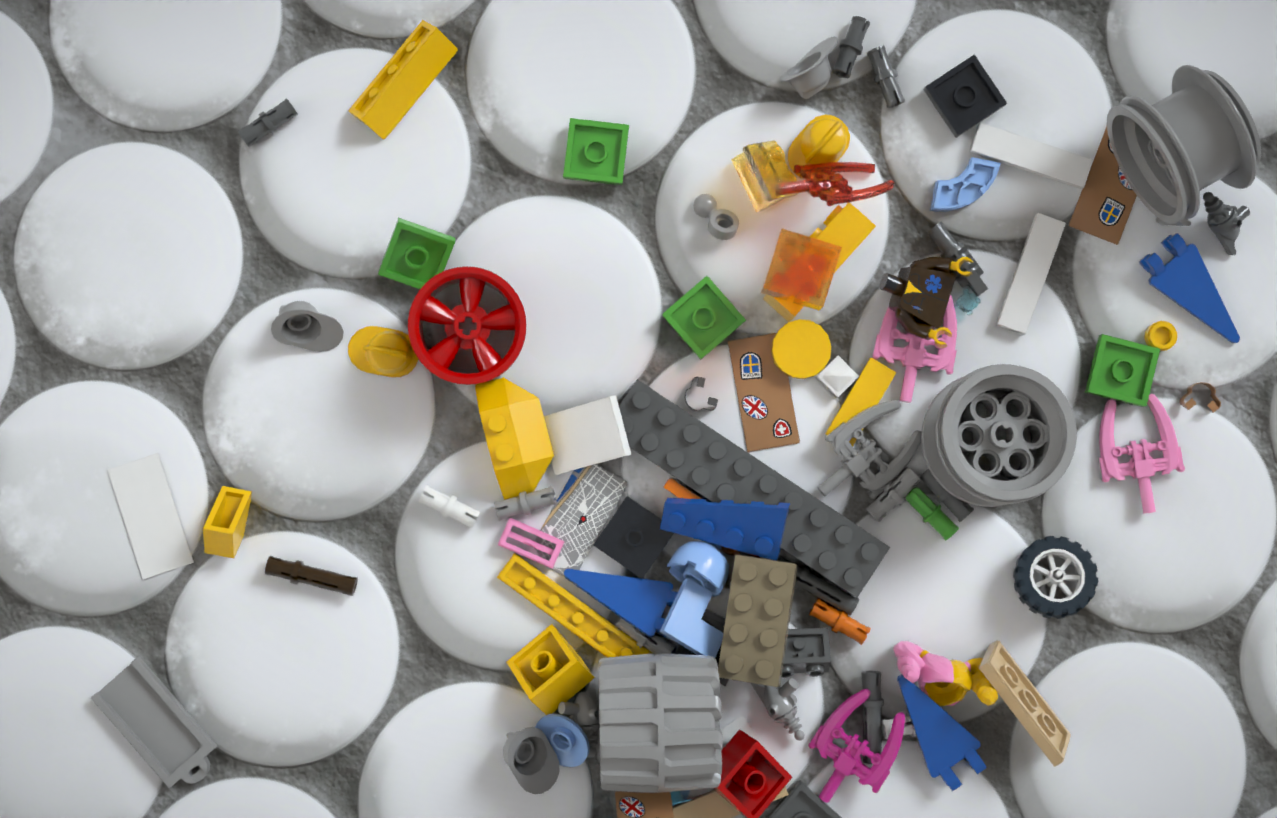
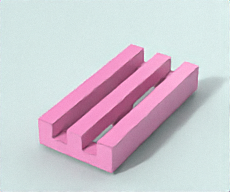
M509 518L498 545L553 569L565 541ZM513 526L518 527L557 545L553 550L514 533L511 529ZM511 537L552 555L550 561L507 543V538Z

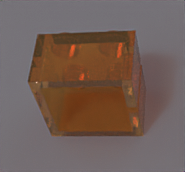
M782 228L778 234L760 293L786 301L790 296H794L793 303L818 311L824 307L842 247Z

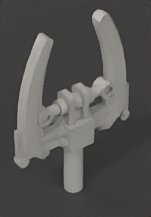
M898 400L882 402L869 407L846 423L843 422L825 436L827 442L833 443V451L837 455L841 453L843 456V460H841L843 466L817 487L823 496H827L850 475H853L855 477L858 476L862 480L859 482L861 487L869 489V497L875 499L884 491L883 488L886 485L890 486L892 484L891 481L911 461L921 443V431H915L899 454L887 464L881 460L880 454L882 450L879 447L874 448L876 442L873 439H865L863 436L864 432L861 430L881 416L899 409L901 403ZM852 438H856L860 442L859 445L861 447L859 449H854L849 443ZM871 461L877 464L879 472L873 474L869 469Z

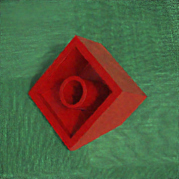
M739 729L721 750V782L718 787L713 789L744 817L759 818L792 779V776L756 739Z

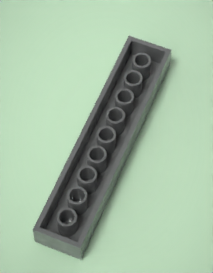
M638 379L620 404L619 409L629 447L711 502L721 503L722 500H733L734 503L751 504L752 501L764 502L765 505L790 503L781 548L852 596L858 598L890 549L888 545Z

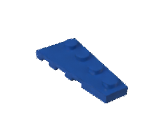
M667 498L664 504L660 529L777 561L790 503L765 505L764 502L752 501L751 504L734 503L733 500H722L721 503L707 502L706 499Z

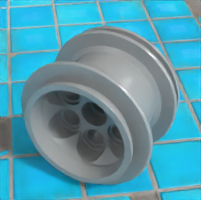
M1183 65L1174 73L1172 94L1153 105L1139 97L1127 96L1121 100L1120 104L1112 107L1107 115L1108 136L1121 171L1142 203L1156 217L1166 223L1176 224L1183 219H1191L1196 216L1200 206V191L1219 180L1231 187L1245 189L1251 186L1255 179L1257 165L1261 159V143L1257 128L1241 97L1224 78L1215 72L1201 70L1191 65Z
M1011 364L982 367L943 388L933 399L926 412L921 433L924 458L936 481L957 499L983 507L1021 503L1034 499L1048 491L1058 482L1069 467L1077 440L1075 417L1062 391L1041 373ZM1008 402H1011L1017 408L1015 417L1010 416L1006 411ZM977 403L985 405L987 409L985 418L977 415L975 411ZM1024 428L1030 429L1031 443L1026 442L1023 438ZM964 429L971 431L973 434L971 445H967L962 440ZM996 429L998 431H1006V441L1004 439L997 440L995 436ZM1012 454L1016 455L1020 460V466L1017 470L1012 469L1009 464V458ZM981 455L986 456L990 461V467L987 471H983L978 464Z

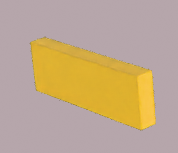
M870 357L825 435L830 434L840 424L846 423L858 413L877 405L897 372ZM852 438L849 443L854 446L857 439Z

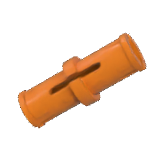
M820 598L815 601L813 609L809 612L810 616L831 626L833 632L837 633L839 631L857 641L860 645L864 643L867 634L871 630L870 627L849 617L848 613L835 609Z

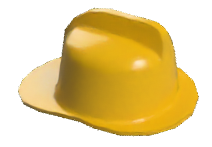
M825 114L811 120L789 147L787 158L792 171L799 177L810 180L821 178L828 173L849 147L850 134L847 126L842 120L832 115Z
M367 326L359 329L351 337L348 344V355L351 362L359 370L371 374L402 377L409 374L416 367L419 360L411 346L409 334L399 330Z

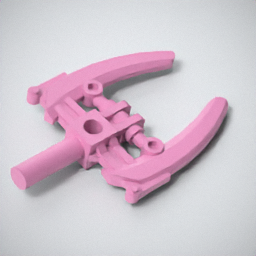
M951 295L943 317V327L951 331L952 337L942 334V337L938 338L939 341L947 344V347L943 349L936 346L934 339L925 340L910 333L900 332L899 329H896L898 320L895 317V311L889 307L886 311L880 332L876 337L872 358L877 360L879 357H882L888 363H894V360H897L903 364V367H906L899 400L901 402L911 403L917 370L924 366L932 367L930 371L933 372L942 369L946 370L948 375L953 373L957 352L955 350L957 319ZM904 339L909 344L904 348L894 346V340ZM924 345L935 346V348L939 349L938 354L928 353Z
M1149 394L1147 404L1154 415L1161 441L1151 444L1146 439H1141L1140 444H1136L1134 440L1129 441V445H1126V447H1115L1114 419L1116 401L1113 399L1108 400L1105 404L1099 432L1101 480L1105 483L1109 482L1110 478H1115L1118 481L1126 480L1124 476L1129 475L1133 479L1138 478L1143 514L1156 512L1150 476H1155V473L1162 471V475L1169 474L1173 469H1176L1178 472L1185 470L1181 447H1178L1172 422L1165 408L1154 394ZM1152 450L1162 451L1163 458L1154 459L1149 456V452H1152ZM1122 454L1131 455V459L1127 463L1119 464L1117 457Z

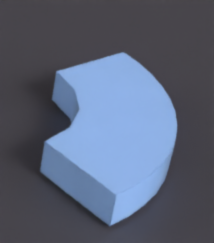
M971 157L966 169L958 177L950 180H937L935 182L930 211H954L975 202L992 185L1001 163Z

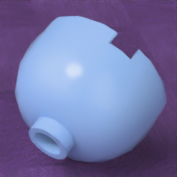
M690 541L683 544L675 551L667 564V567H671L669 572L679 582L683 583L684 579L690 578L711 591L713 597L721 594L729 575V564L724 554L720 552L721 547L709 542Z

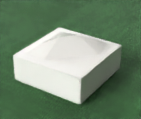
M838 355L816 377L838 398L859 376Z

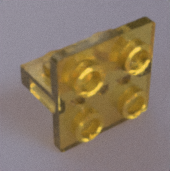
M775 140L749 144L743 147L744 152L731 159L756 213L769 208L784 198L793 197L800 193L797 187V179L786 164L784 151Z

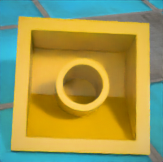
M553 624L506 662L530 701L546 715L555 712L561 702H567L595 678L582 658Z

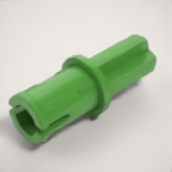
M915 487L906 495V501L923 517L922 521L924 523L928 522L945 541L957 532L959 527L941 510L942 506L940 504L936 505L920 488Z

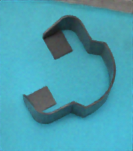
M694 377L693 379L698 378L696 386L703 388L706 378ZM685 391V402H686L687 406H688L690 409L694 410V411H697V412L701 411V410H695V409L691 408V407L688 405V403H687V401H686V391ZM709 397L707 404L713 405L716 408L718 399Z

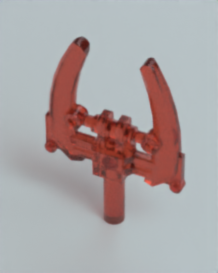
M830 162L801 166L795 165L794 173H800L799 178H805L806 180L778 183L775 185V193L777 196L808 192L812 197H819L821 200L826 201V205L833 206L834 204L850 203L884 194L894 188V181L888 180L872 187L853 190L851 186H848L847 179L843 178L840 173H835H874L875 164Z

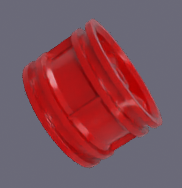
M456 267L435 275L418 291L409 311L408 334L417 358L431 373L452 383L480 384L497 378L506 372L516 361L525 341L526 315L518 294L502 277L478 267ZM459 283L462 304L450 310L446 305L434 298L445 288ZM485 285L501 294L508 305L487 314L483 308L478 306ZM466 318H471L472 323L477 324L476 330H471L470 335L463 334L464 330L459 329L460 323H465ZM423 321L445 325L447 338L434 345L430 350H428L423 336ZM490 330H515L513 343L503 359L486 342L490 335ZM459 348L472 349L479 370L478 373L464 374L448 369Z

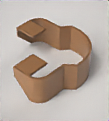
M1205 382L1190 385L1187 388V393L1179 400L1183 407L1190 410L1197 403L1193 398L1186 403L1184 399L1192 393L1193 386L1203 384L1211 390L1210 396L1214 401L1210 402L1207 406L1211 409L1212 413L1221 407V401L1215 395L1216 389L1211 384Z

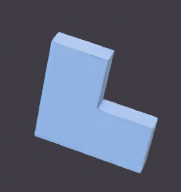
M690 578L684 579L660 633L696 655L713 656L715 658L722 643L723 633L701 620L713 593Z

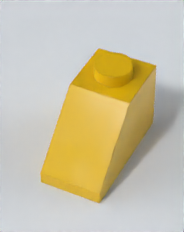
M222 486L203 527L205 553L235 558L244 537L252 491Z

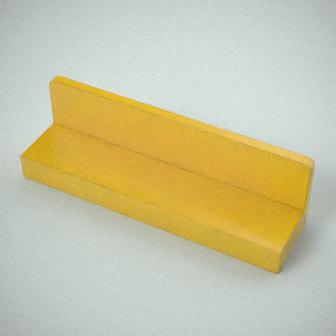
M422 20L348 111L355 118L366 124L380 138L386 139L458 51L457 47L437 27Z

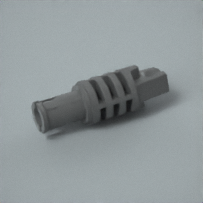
M942 221L926 232L941 251V257L953 258L955 262L962 257H969L974 262H964L960 267V270L963 272H972L968 277L961 276L957 271L952 272V274L957 275L956 280L962 288L968 285L976 296H980L988 290V287L980 278L984 271L964 244L960 243V241L957 243Z

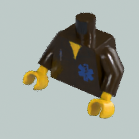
M928 257L912 262L910 267L901 268L898 277L889 273L883 275L879 288L892 294L889 308L895 311L896 319L907 333L925 340L934 339L936 346L939 348L947 347V344L939 341L938 337L942 334L952 337V333L948 328L941 327L957 276L952 274V272L957 271L964 277L970 276L972 272L960 270L962 263H974L969 257H962L957 262L953 258Z

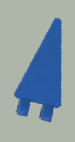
M1175 233L1173 236L1169 235L1161 242L1163 247L1174 255L1165 265L1156 253L1147 254L1139 261L1140 265L1152 275L1148 280L1151 286L1231 343H1238L1240 341V336L1196 245L1188 244L1186 246L1183 238L1178 233Z
M566 569L564 571V577L647 637L651 638L657 632L661 636L670 639L660 633V630L666 619L662 618L666 605L671 608L678 593L673 591L672 583Z
M902 674L899 675L897 681L928 772L933 778L940 775L953 792L962 783L951 769L952 766L965 758L976 774L987 768L975 751L981 746V743L914 683L908 681Z

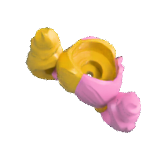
M900 641L893 648L898 659L897 666L900 673L911 683L918 681L919 688L939 706H954L971 689L976 693L979 700L987 706L993 705L998 699L997 691L979 669L983 658H973L966 662L954 659L948 660L943 656L931 654L909 641Z

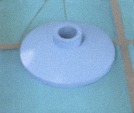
M549 714L538 721L535 728L540 729L546 735L558 757L559 765L576 767L586 760L590 750L586 734L578 724L568 717L559 714Z

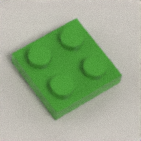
M570 118L563 178L623 185L629 125Z
M398 217L378 270V275L421 289L432 277L445 270L455 244V237Z
M708 276L704 277L662 314L664 319L700 360L746 321Z
M1104 334L1099 335L1085 393L1146 407L1160 349Z

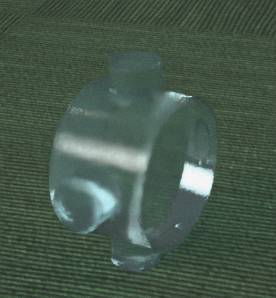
M969 289L963 290V295L955 301V306L961 311L967 312V315H972V310L977 308L981 300L974 293H970Z

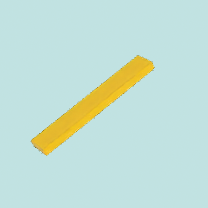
M513 554L497 576L499 580L607 658L653 654L644 646L642 648L637 646L638 642L518 554Z

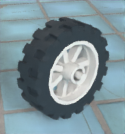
M1048 536L1034 541L1022 552L1013 571V578L1015 579L1014 588L1020 595V601L1023 604L1026 603L1030 607L1029 610L1031 612L1042 614L1044 618L1050 619L1054 617L1063 619L1067 616L1075 615L1094 597L1096 586H1098V577H1096L1098 570L1096 563H1093L1091 560V554L1088 550L1084 551L1080 543L1068 541L1069 538L1060 536V538H1054V536ZM1053 556L1060 557L1066 561L1061 567H1056ZM1047 557L1050 571L1036 564L1041 559ZM1069 564L1074 568L1076 575H1066L1064 570ZM1034 571L1046 576L1045 579L1035 583L1033 578ZM1063 581H1077L1076 589L1073 593ZM1047 584L1050 587L1049 596L1044 595L1038 588ZM1059 586L1067 597L1054 599L1056 587Z

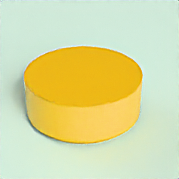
M1167 321L1152 323L1145 331V342L1148 346L1159 348L1160 351L1168 350L1177 341V331Z

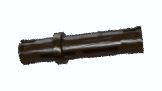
M270 556L265 567L266 575L290 580L292 584L297 585L299 582L353 596L358 582L357 577L304 565L303 561L299 560L292 562Z

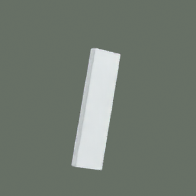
M981 122L978 124L969 151L970 153L1079 189L1085 187L1093 159Z
M1040 213L1035 214L996 325L1022 335L1027 333L1062 236L1065 222Z

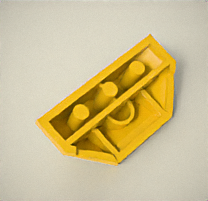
M504 377L476 384L475 390L479 414L494 472L504 500L517 497L519 493L524 491L527 494L534 492L554 457L540 399Z

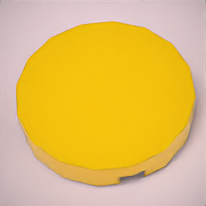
M798 319L788 322L778 330L772 340L771 354L775 365L787 376L806 379L817 375L826 367L831 356V343L828 334L820 325L811 320Z

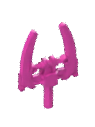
M863 689L844 701L830 715L824 725L820 726L808 744L810 749L816 747L821 757L827 759L829 756L834 761L833 767L836 769L819 794V798L826 803L830 802L845 776L854 774L860 778L858 780L859 783L862 785L869 784L872 786V791L878 793L890 774L889 770L899 752L905 725V715L903 712L895 715L890 735L881 754L870 751V748L867 747L868 741L860 742L858 740L860 736L857 734L854 737L848 736L841 727L848 716L869 698L870 691L868 689ZM834 738H841L848 746L840 748L833 743ZM861 755L871 759L873 764L871 768L862 763Z

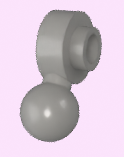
M709 194L699 195L693 204L694 211L700 217L709 218L708 231L710 234L720 240L733 238L739 226L738 217L729 210H717V202L713 196Z

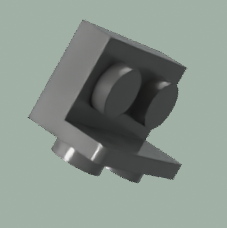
M828 628L789 629L782 678L791 677L794 673H806L808 676L815 677L823 675L824 672H829L831 654Z

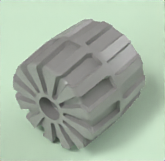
M640 654L602 658L599 660L600 775L602 790L662 793L716 788L720 785L722 774V732L719 720L722 718L718 665L713 656Z

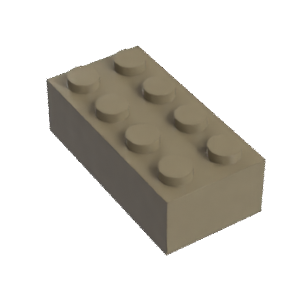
M735 555L718 665L719 678L780 687L798 568L797 564Z

